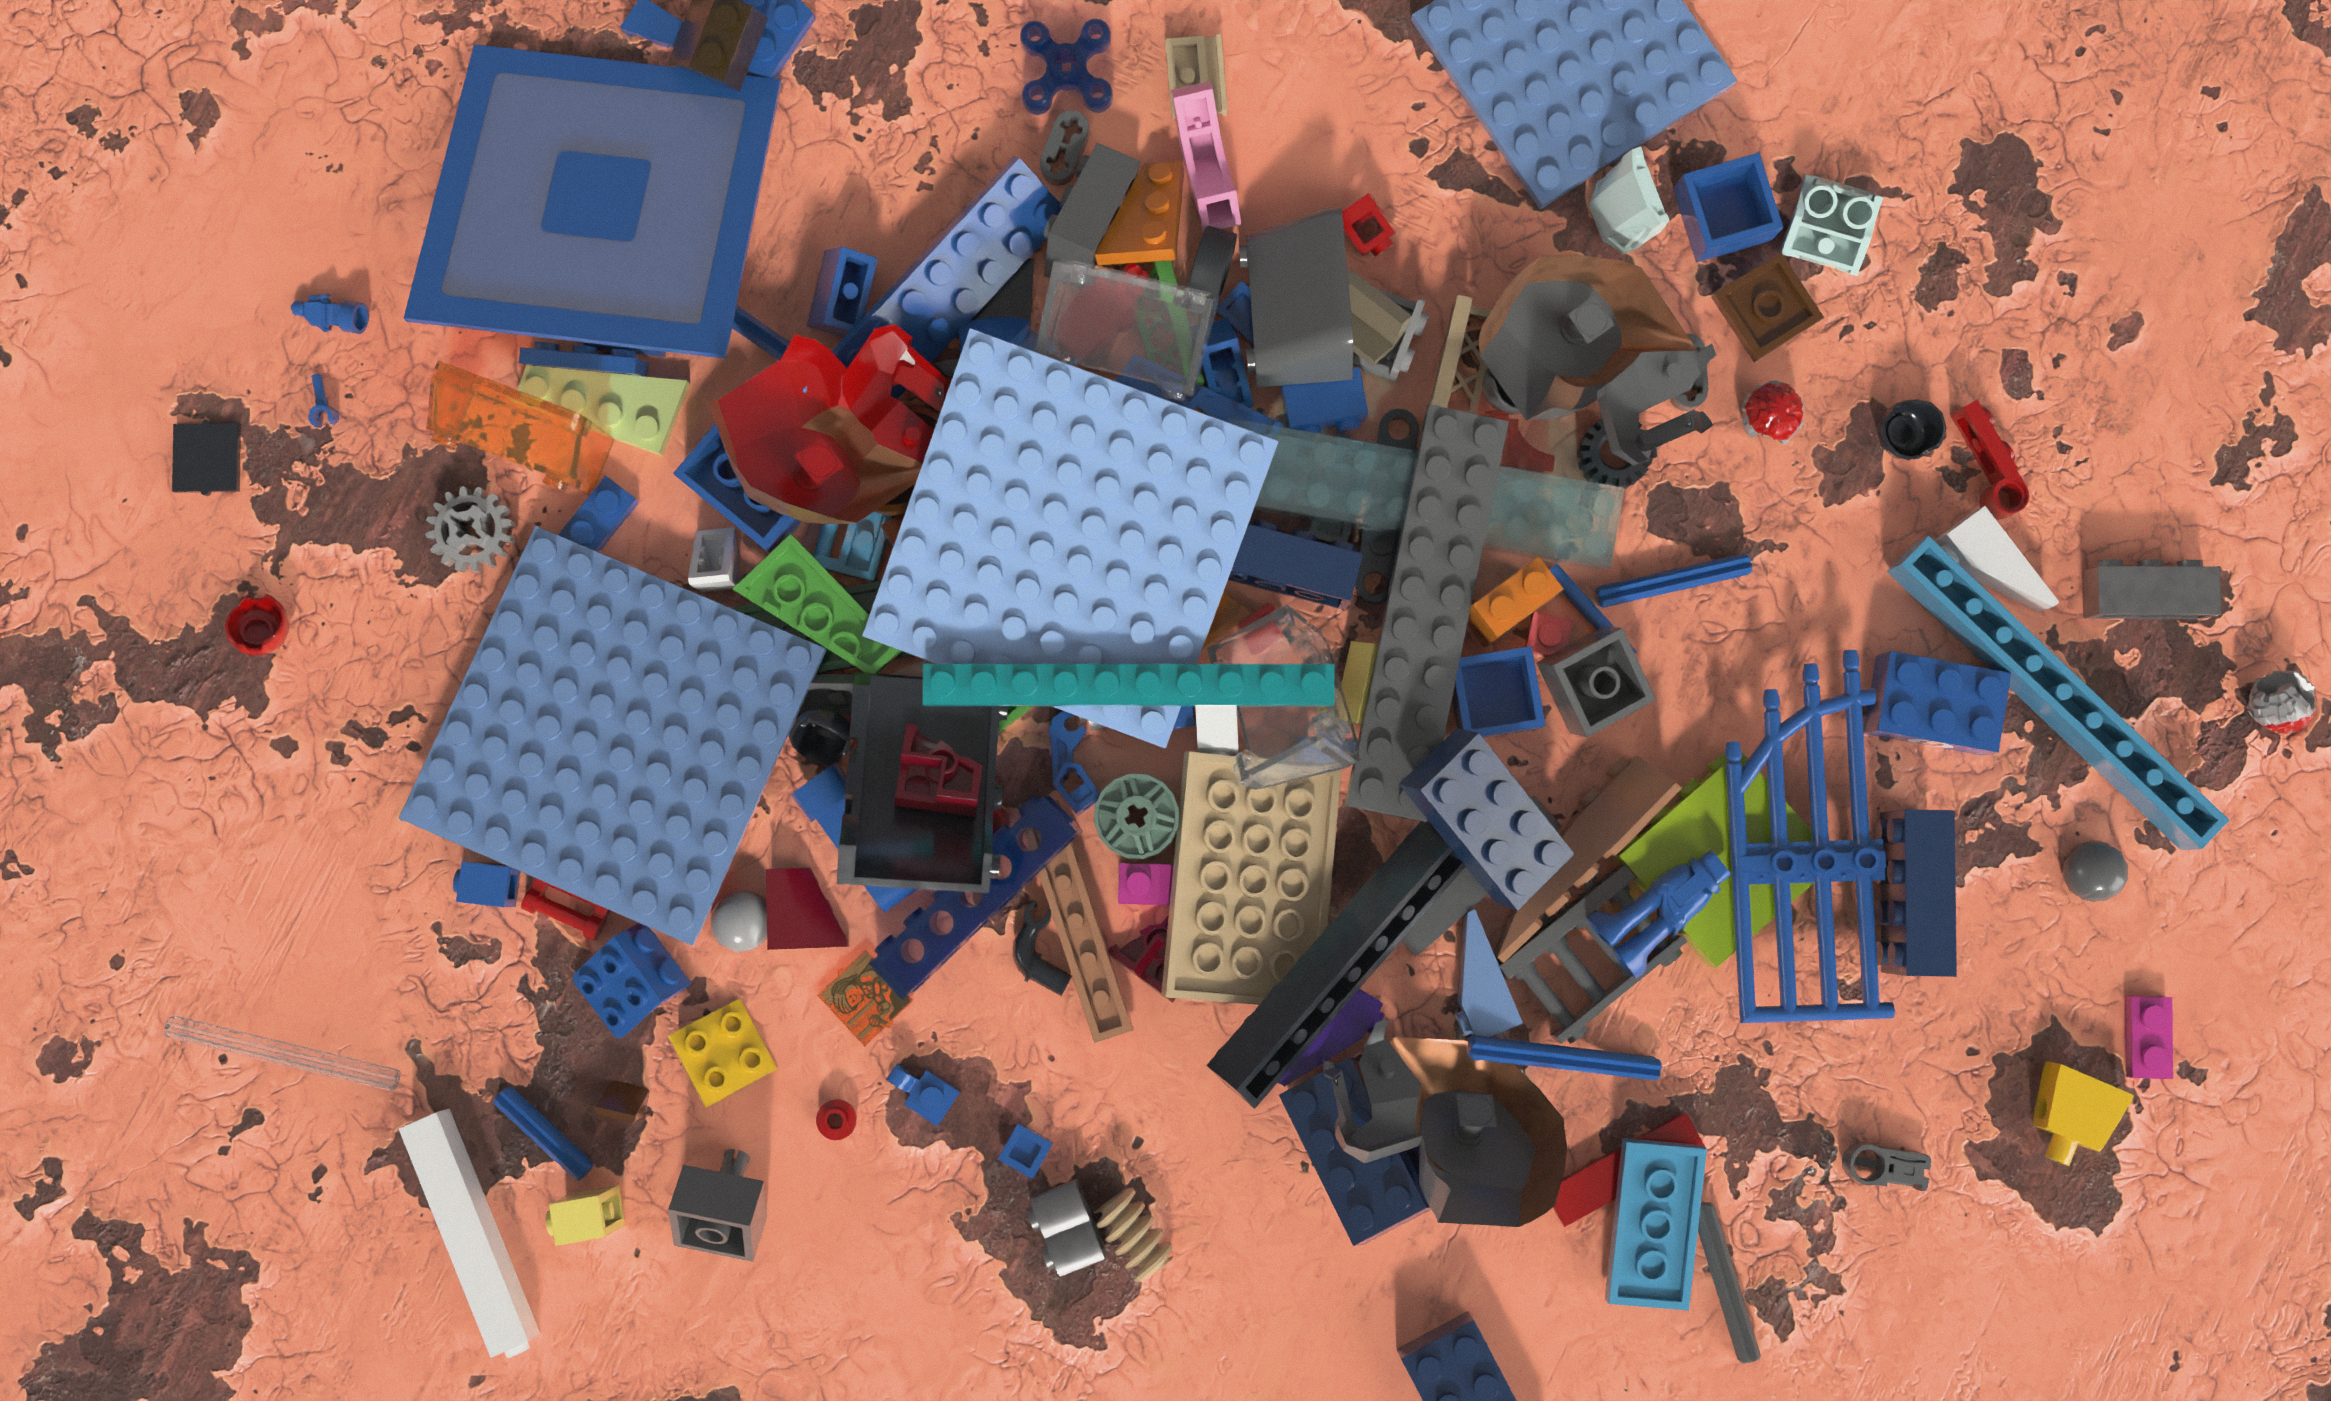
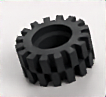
M1600 419L1589 428L1579 443L1581 444L1577 450V457H1580L1579 469H1584L1586 474L1583 477L1587 481L1592 479L1595 482L1594 486L1599 489L1602 486L1607 487L1606 491H1614L1617 488H1620V490L1627 489L1645 475L1653 459L1636 465L1627 463L1620 468H1613L1605 464L1601 458L1600 450L1602 444L1608 438L1603 419Z

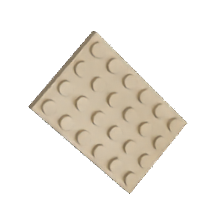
M1192 751L1184 752L1179 823L1176 834L1161 996L1259 1005L1267 997L1271 989L1296 964L1299 957L1323 933L1324 929L1328 926L1342 768Z

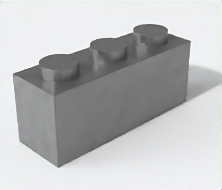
M2108 559L2097 561V567L2082 572L2084 619H2206L2221 615L2220 566H2203V560H2182L2177 562V566H2163V560L2151 559L2137 561V566H2123V560Z

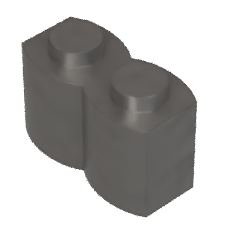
M1078 1178L1031 1197L1030 1202L1032 1206L1027 1208L1026 1211L1035 1232L1041 1230L1045 1238L1046 1245L1041 1247V1251L1049 1270L1056 1269L1059 1277L1106 1258L1107 1253Z

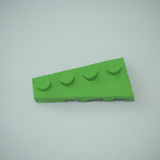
M792 534L782 541L733 588L737 593L865 673L879 674L902 652L862 636L869 614Z

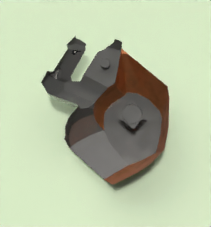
M1388 1020L1376 1022L1369 1039L1364 1045L1363 1055L1359 1061L1372 1108V1119L1360 1128L1353 1120L1342 1070L1336 1068L1334 1063L1324 1061L1323 1056L1324 1076L1332 1079L1338 1112L1335 1137L1343 1151L1363 1163H1368L1419 1146V1184L1438 1223L1521 1227L1541 1217L1555 1206L1566 1164L1567 1143L1564 1118L1543 1092L1514 1064L1472 1059L1467 1055L1468 1041L1385 1037Z

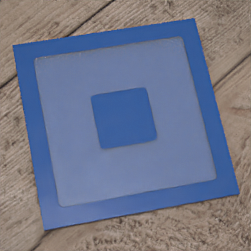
M474 44L403 317L404 320L421 324L726 359L782 85L781 79L746 75L742 88L738 92L678 67Z

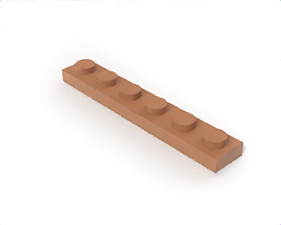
M1059 800L1020 812L1019 816L1094 1043L1133 1031L1134 1027Z

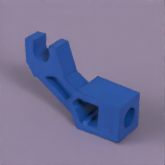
M1062 711L1052 718L1048 730L1051 739L1052 784L1070 808L1079 816L1097 802L1100 792L1081 764L1074 763V752L1086 735L1087 730L1083 725L1075 731L1065 729L1066 721L1074 717V714ZM1069 772H1076L1077 777L1081 778L1084 783L1068 794L1063 782L1068 777Z

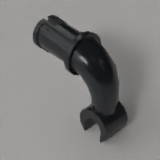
M1035 901L1025 908V921L1013 941L1012 956L1018 971L1025 977V982L1032 980L1062 996L1072 975L1042 959L1043 954L1035 950V942L1039 931L1047 927L1051 921V910L1049 909L1046 917L1042 921L1035 923V920L1031 917V912L1037 904Z

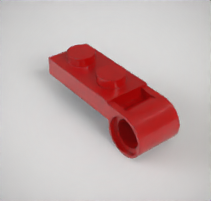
M1975 400L1950 416L1991 483L1980 495V508L1986 506L1996 520H2000L2020 512L2027 506L2030 497L2029 490L2017 471L2018 467L2014 462V451L2006 441L2001 440L1994 428L1995 422L1992 414L1987 408L1981 406L1978 400ZM1999 490L2009 495V508L1999 502Z

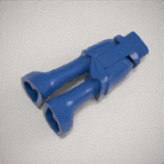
M1712 850L1707 851L1697 860L1694 857L1688 860L1689 864L1677 865L1658 876V879L1651 882L1648 890L1619 912L1609 914L1597 911L1586 919L1605 944L1612 948L1630 930L1657 909V919L1613 950V954L1633 978L1637 979L1647 969V957L1650 952L1666 936L1671 934L1672 938H1674L1680 929L1683 930L1686 924L1706 906L1713 895L1712 892L1717 894L1721 891L1718 885L1731 876L1729 870Z

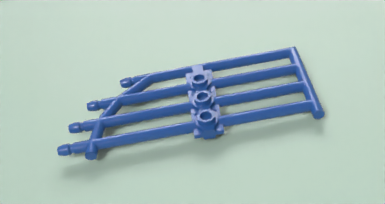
M1845 650L1843 653L1842 664L1845 668L1843 673L1844 694L1823 700L1820 697L1817 664H1804L1802 671L1803 681L1805 682V686H1803L1804 707L1782 723L1781 713L1778 710L1780 697L1777 689L1764 690L1763 706L1766 709L1764 712L1765 737L1744 766L1740 762L1742 749L1739 741L1726 743L1725 759L1728 761L1726 764L1740 1024L1892 1019L1895 1016L1893 1002H1880L1872 880H1885L1886 856L1883 849V839H1870L1862 706L1875 704L1876 693L1874 688L1861 690L1857 650ZM1845 710L1853 840L1829 841L1822 716ZM1805 726L1812 841L1788 842L1782 742ZM1767 762L1771 843L1747 844L1744 792ZM1855 881L1863 1003L1838 1004L1831 882ZM1814 882L1821 1004L1797 1005L1790 883ZM1773 884L1780 1006H1756L1749 885Z

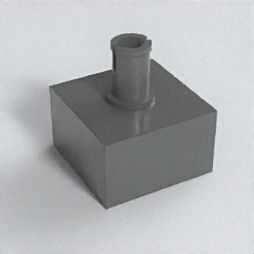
M735 1149L725 1150L719 1172L683 1165L668 1208L674 1246L754 1262L766 1223L767 1212L764 1181L743 1177L750 1160L749 1155L738 1150L737 1157L733 1158Z

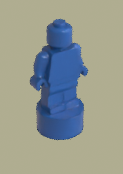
M329 293L310 295L306 302L296 300L291 304V310L295 316L305 317L310 325L319 327L323 332L331 331L332 329L329 326L335 325L339 326L344 332L362 334L366 330L369 321L368 308L364 303L344 301L343 303L331 302L328 299L331 296Z

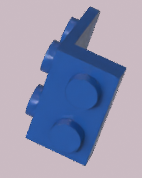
M637 923L613 936L573 974L574 984L616 1038H622L627 1035L659 1005L683 992L692 984L650 927L641 923Z

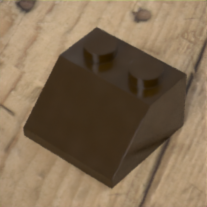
M692 0L668 62L740 92L768 18L753 6L738 0Z

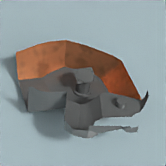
M1583 255L1540 256L1512 280L1482 325L1479 336L1480 357L1525 420H1551L1566 417L1598 400L1611 453L1632 465L1656 458L1657 450L1665 443L1695 430L1702 434L1715 424H1712L1710 418L1703 411L1691 410L1645 431L1638 428L1639 413L1691 390L1695 380L1701 375L1705 366L1717 355L1713 344L1697 350L1644 270L1637 265L1620 260Z

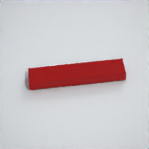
M1686 1112L1678 1114L1635 1138L1638 1140L1696 1144L1705 1147ZM1621 1146L1562 1178L1556 1204L1553 1207L1562 1226L1566 1227L1616 1199Z

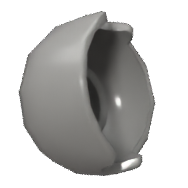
M750 891L730 893L723 897L715 905L710 916L711 932L717 943L737 953L753 950L763 944L767 938L766 901Z

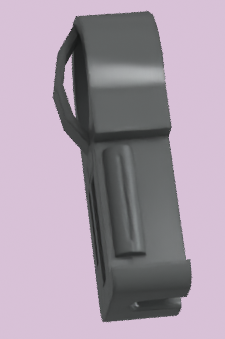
M1856 1142L1845 1150L1842 1157V1168L1851 1180L1864 1185L1887 1186V1183L1913 1186L1916 1190L1925 1191L1928 1188L1929 1178L1924 1176V1169L1930 1170L1931 1158L1929 1155L1916 1151ZM1870 1149L1874 1152L1876 1160L1856 1156L1861 1151ZM1854 1165L1875 1168V1171L1870 1176L1861 1178L1856 1174Z

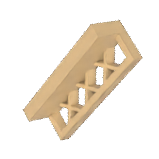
M1457 295L1452 306L1429 404L1448 408L1450 395L1462 389L1470 402L1469 409L1466 412L1477 414L1483 388L1482 381L1488 366L1480 357V353L1476 348L1479 346V339L1472 342L1465 330L1468 317L1486 320L1492 310L1471 306L1473 298ZM1464 341L1467 347L1461 350L1462 343ZM1471 352L1479 365L1478 371L1463 380L1457 370L1458 360L1461 356ZM1455 378L1458 384L1452 387ZM1475 381L1473 392H1471L1467 385Z

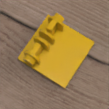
M740 998L668 1035L705 1108L777 1069Z

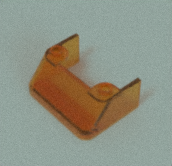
M437 361L432 372L426 430L433 434L431 441L455 450L457 443L461 445L467 444L530 468L545 476L542 483L566 492L567 487L571 486L584 495L589 496L595 489L615 439L591 420L567 408L442 361Z

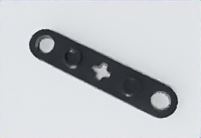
M1393 409L1387 412L1382 417L1378 428L1359 551L1363 556L1355 583L1358 597L1370 604H1380L1387 600L1411 484L1419 424L1416 417L1405 409ZM1394 419H1401L1407 422L1406 424L1410 428L1409 435L1401 440L1392 438L1387 430L1388 424L1392 420L1394 421ZM1385 496L1391 497V503L1398 506V511H1391L1389 517L1382 516V509L1376 508V502L1381 503ZM1370 573H1378L1385 578L1386 589L1381 594L1373 595L1366 591L1364 578L1370 575Z

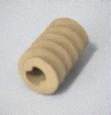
M1132 1187L1124 1189L1095 1210L1093 1214L1102 1213V1217L1096 1224L1098 1229L1111 1226L1112 1229L1105 1238L1107 1242L1120 1239L1121 1244L1115 1251V1254L1117 1256L1125 1253L1131 1255L1124 1265L1126 1270L1137 1266L1140 1268V1271L1134 1278L1135 1283H1138L1158 1272L1174 1256L1167 1258L1173 1249L1170 1241L1158 1244L1164 1234L1161 1228L1148 1230L1154 1222L1152 1214L1139 1217L1145 1207L1143 1201L1129 1203L1135 1195V1190Z

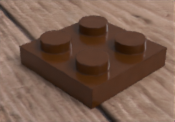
M1781 252L1717 291L1711 297L1754 363L1824 319L1819 308Z

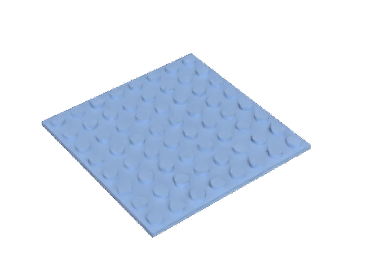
M970 328L862 636L936 664H1197L1279 441ZM1052 706L1165 749L1181 706Z

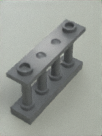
M1617 865L1596 884L1591 886L1589 890L1585 891L1584 894L1539 928L1504 963L1497 962L1504 978L1511 979L1515 976L1518 980L1523 979L1559 1023L1560 1027L1550 1034L1558 1043L1562 1044L1567 1040L1571 1044L1581 1038L1589 1030L1586 1024L1659 964L1667 967L1677 960L1683 953L1679 948L1688 942L1683 935L1676 934L1674 938L1672 936L1669 939L1664 938L1654 948V951L1648 955L1645 972L1635 979L1613 954V950L1619 944L1617 943L1611 948L1597 935L1586 920L1591 914L1597 912V908L1607 900L1611 904L1616 902L1621 909L1635 901L1629 894L1631 888L1627 884L1636 877L1626 865ZM1647 916L1635 927L1641 932L1653 922ZM1576 925L1580 929L1585 928L1623 974L1621 978L1606 990L1601 987L1566 943L1569 939L1565 934ZM1544 951H1547L1549 955L1555 954L1592 1000L1574 1016L1535 969L1537 964L1534 959Z

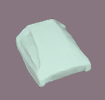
M1641 146L1626 153L1619 164L1610 170L1604 178L1596 182L1589 202V208L1602 241L1623 254L1639 249L1649 239L1661 233L1670 221L1645 162Z
M1804 174L1798 201L1780 252L1785 256L1800 258L1857 276L1872 238L1883 197L1849 185Z

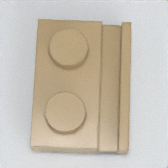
M1221 34L1205 38L1204 35L1166 38L1165 50L1171 120H1175L1176 117L1171 90L1210 81L1213 89L1216 113L1222 114V116L1228 115Z

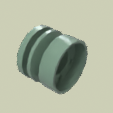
M1130 773L1114 779L1102 790L1095 804L1094 824L1099 838L1111 851L1127 859L1144 860L1159 855L1172 843L1177 833L1179 808L1174 794L1162 781L1148 774ZM1132 806H1136L1138 810L1146 808L1148 814L1144 816L1146 824L1140 828L1135 823L1128 825L1126 819L1130 816L1128 809Z

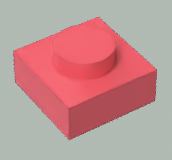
M1533 612L1524 647L1532 646L1533 654L1548 657L1568 646L1573 620Z

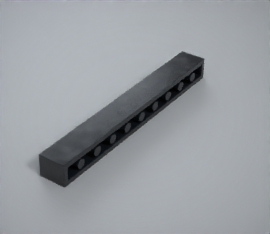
M1428 819L1427 822L1420 821L1412 832L1404 838L1397 849L1379 866L1376 873L1351 898L1347 906L1324 929L1323 933L1310 948L1299 957L1296 964L1271 989L1267 997L1244 1020L1238 1030L1206 1065L1229 1089L1254 1109L1466 867Z

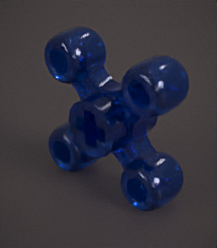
M1094 18L1085 22L1081 28L1080 37L1073 44H1057L1054 42L1049 29L1040 21H1030L1023 26L1020 32L1022 48L1027 54L1043 59L1047 65L1046 72L1040 79L1028 82L1022 89L1021 98L1023 106L1029 113L1033 115L1045 114L1051 108L1053 98L1060 90L1078 91L1083 98L1084 105L1094 113H1102L1110 108L1114 97L1112 86L1103 78H1095L1087 70L1089 59L1095 54L1105 52L1111 45V30L1105 21ZM1094 34L1101 35V37L1097 39L1091 38V36ZM1035 36L1041 37L1037 41L1030 40L1032 37ZM1071 63V70L1062 71V64ZM1095 93L1103 94L1101 98L1092 97ZM1035 95L1043 96L1040 100L1032 99Z

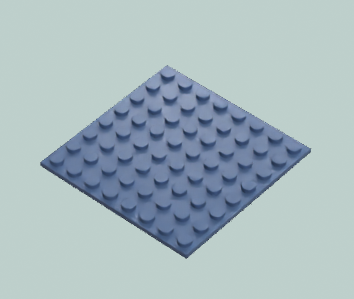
M535 526L398 819L694 946L827 649Z

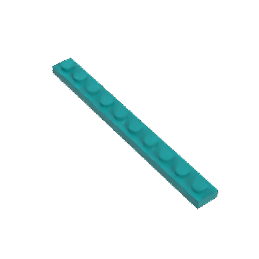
M923 664V705L1334 707V664Z

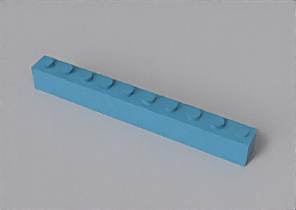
M1930 536L1913 543L1886 571L1984 665L1992 670L2011 673L2009 688L2180 850L2203 849L2230 821Z

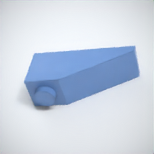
M1470 909L1462 916L1457 1003L1461 1011L1455 1013V1016L1464 1036L1471 1034V1036L1491 1037L1523 1022L1475 909Z

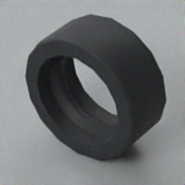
M1209 225L1205 228L1192 266L1186 292L1187 299L1213 307L1217 306L1232 262L1237 241L1236 233Z

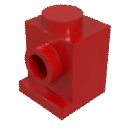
M1367 193L1342 211L1343 228L1362 256L1371 252L1374 257H1377L1394 245L1390 237L1397 232L1371 193ZM1368 220H1373L1377 224V231L1372 236L1366 235L1363 231V225Z

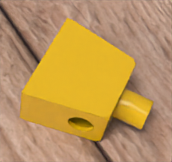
M2045 1061L2032 1120L2033 1126L2053 1134L2045 1157L2070 1166L2077 1145L2098 1152L2101 1151L2132 1102L2134 1095L2062 1064Z

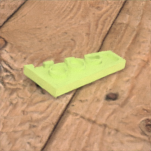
M526 365L512 402L521 407L663 456L690 383L687 380Z

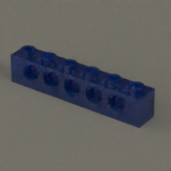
M1034 796L1018 811L1022 817L1012 827L1005 824L993 834L992 853L1006 856L1011 862L1012 869L1006 878L1000 876L998 879L990 878L989 893H982V900L978 905L969 903L963 891L935 890L931 895L935 901L925 911L921 907L917 908L903 921L906 929L898 937L895 938L891 934L874 949L878 956L869 965L901 1000L912 996L1083 832L1051 796H1043L1040 800L1037 796ZM1029 827L1035 828L1041 836L1040 845L1035 850L1027 848L1023 842V834ZM941 911L948 912L953 918V928L949 933L941 931L937 925V916ZM912 939L919 940L924 946V955L921 960H916L909 954L908 945Z

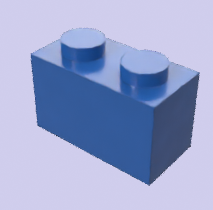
M843 246L824 250L807 327L844 338L865 315L878 258Z
M1360 367L1353 368V380L1280 385L1288 435L1298 434L1299 439L1312 438L1321 435V429L1337 427L1338 432L1351 431L1360 428V422H1365L1367 419L1368 408Z

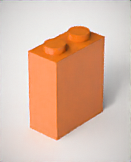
M1538 556L1474 603L1470 608L1467 625L1484 648H1486L1563 590V587Z

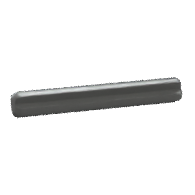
M1702 1202L1698 1233L1737 1359L1742 1364L1755 1362L1761 1357L1760 1350L1717 1211L1713 1203Z

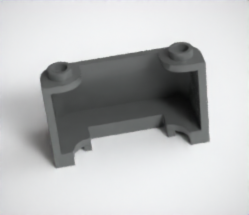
M1323 208L1246 235L1247 243L1239 244L1240 268L1248 267L1254 338V348H1246L1248 373L1256 372L1257 387L1353 380V330L1342 208Z

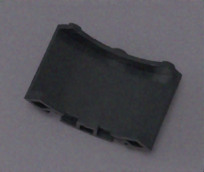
M855 672L850 739H858L857 749L850 748L849 762L847 764L845 812L842 817L839 840L837 884L989 893L990 878L998 879L1000 854L992 853L994 810H1001L1003 786L995 785L999 720H1007L1008 706H924L923 677ZM907 723L918 726V733L936 744L941 740L951 746L957 755L969 757L983 766L975 817L894 806Z

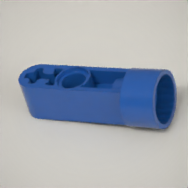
M836 762L797 789L791 796L811 823L815 820L818 821L839 850L842 817L845 812L846 774L838 762ZM865 886L884 912L889 911L918 890L913 888Z

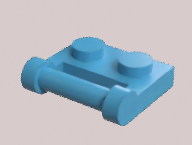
M873 512L858 523H849L839 560L830 557L839 524H822L815 552L810 554L826 571L869 582L877 581L887 545V539L881 525L893 519L895 515H883Z

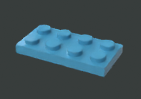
M1622 1138L1605 1300L1608 1304L1689 1311L1707 1149L1703 1145Z

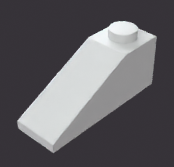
M1986 506L1971 512L1934 540L1977 582L2037 612L2052 608L2059 603L2058 599Z

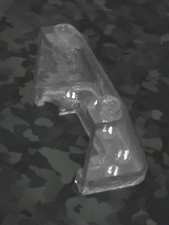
M1057 260L1053 262L1035 352L1072 366L1080 365L1155 383L1156 387L1162 389L1161 396L1184 401L1185 395H1194L1220 295L1077 260Z
M1286 604L1207 648L1211 664H1334V707L1236 706L1247 750L1236 755V764H1234L1233 768L1238 781L1243 786L1258 790L1345 769L1361 760L1362 756L1358 751V740L1330 646L1322 632Z

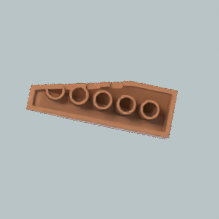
M1639 756L1632 757L1628 761L1624 757L1620 758L1606 772L1610 779L1600 789L1594 785L1578 801L1582 808L1572 817L1559 834L1573 851L1574 855L1518 911L1512 909L1494 950L1496 960L1504 963L1543 925L1541 919L1546 914L1548 916L1553 915L1569 901L1572 895L1569 890L1574 885L1578 888L1598 873L1597 869L1600 867L1598 861L1602 856L1607 859L1612 854L1615 856L1682 788L1674 780Z

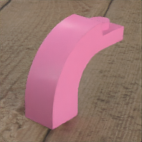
M1210 81L1171 90L1181 153L1202 231L1204 232L1208 225L1219 229L1240 225L1241 218L1236 189L1230 176L1223 150L1214 94Z

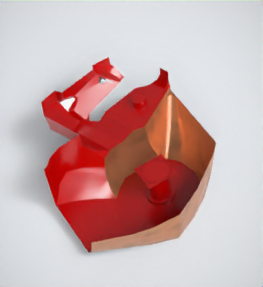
M896 324L875 328L848 368L840 362L828 347L814 339L795 334L778 362L720 399H709L731 467L749 498L777 513L806 523H858L916 483L934 432L929 425L900 400L890 396L892 386L901 384L941 412L953 377H944L910 346L913 338ZM807 386V390L805 393L802 389Z

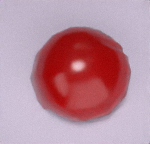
M265 594L262 598L244 597L238 606L229 612L224 624L229 643L243 654L252 656L266 655L284 644L290 628L285 608L269 594Z

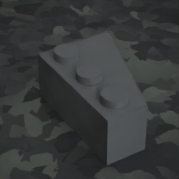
M1099 143L1096 144L1090 157L1087 155L1082 157L1076 171L1078 179L1075 185H1067L1060 201L1062 209L1059 215L1052 214L1044 230V237L1048 238L1044 268L1045 277L1080 292L1090 282L1092 267L1096 261L1095 253L1138 175L1139 160Z

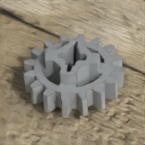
M465 486L460 487L459 497L446 492L445 497L448 503L442 505L435 502L433 506L439 512L437 517L432 516L426 519L427 522L435 525L434 530L425 533L426 538L437 541L430 549L431 552L436 555L444 554L441 563L449 567L455 564V570L465 573L469 566L473 572L482 573V563L492 568L497 567L494 557L500 555L507 558L509 554L503 546L505 543H515L516 540L507 535V530L516 527L514 521L505 519L511 512V509L506 505H499L501 501L499 496L493 493L487 496V491L480 487H477L473 494ZM472 505L469 510L458 512L461 508ZM461 522L468 525L471 524L481 538L479 539L473 535L470 536V533L466 530L467 528ZM493 523H495V533H494V536H493V529H492V524H493ZM448 526H449V534H450L449 537L447 536ZM484 548L483 551L470 555L473 549Z

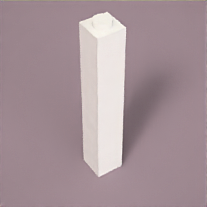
M450 1108L399 1128L490 1358L504 1352L508 1359L530 1349L528 1341L539 1335L540 1331Z

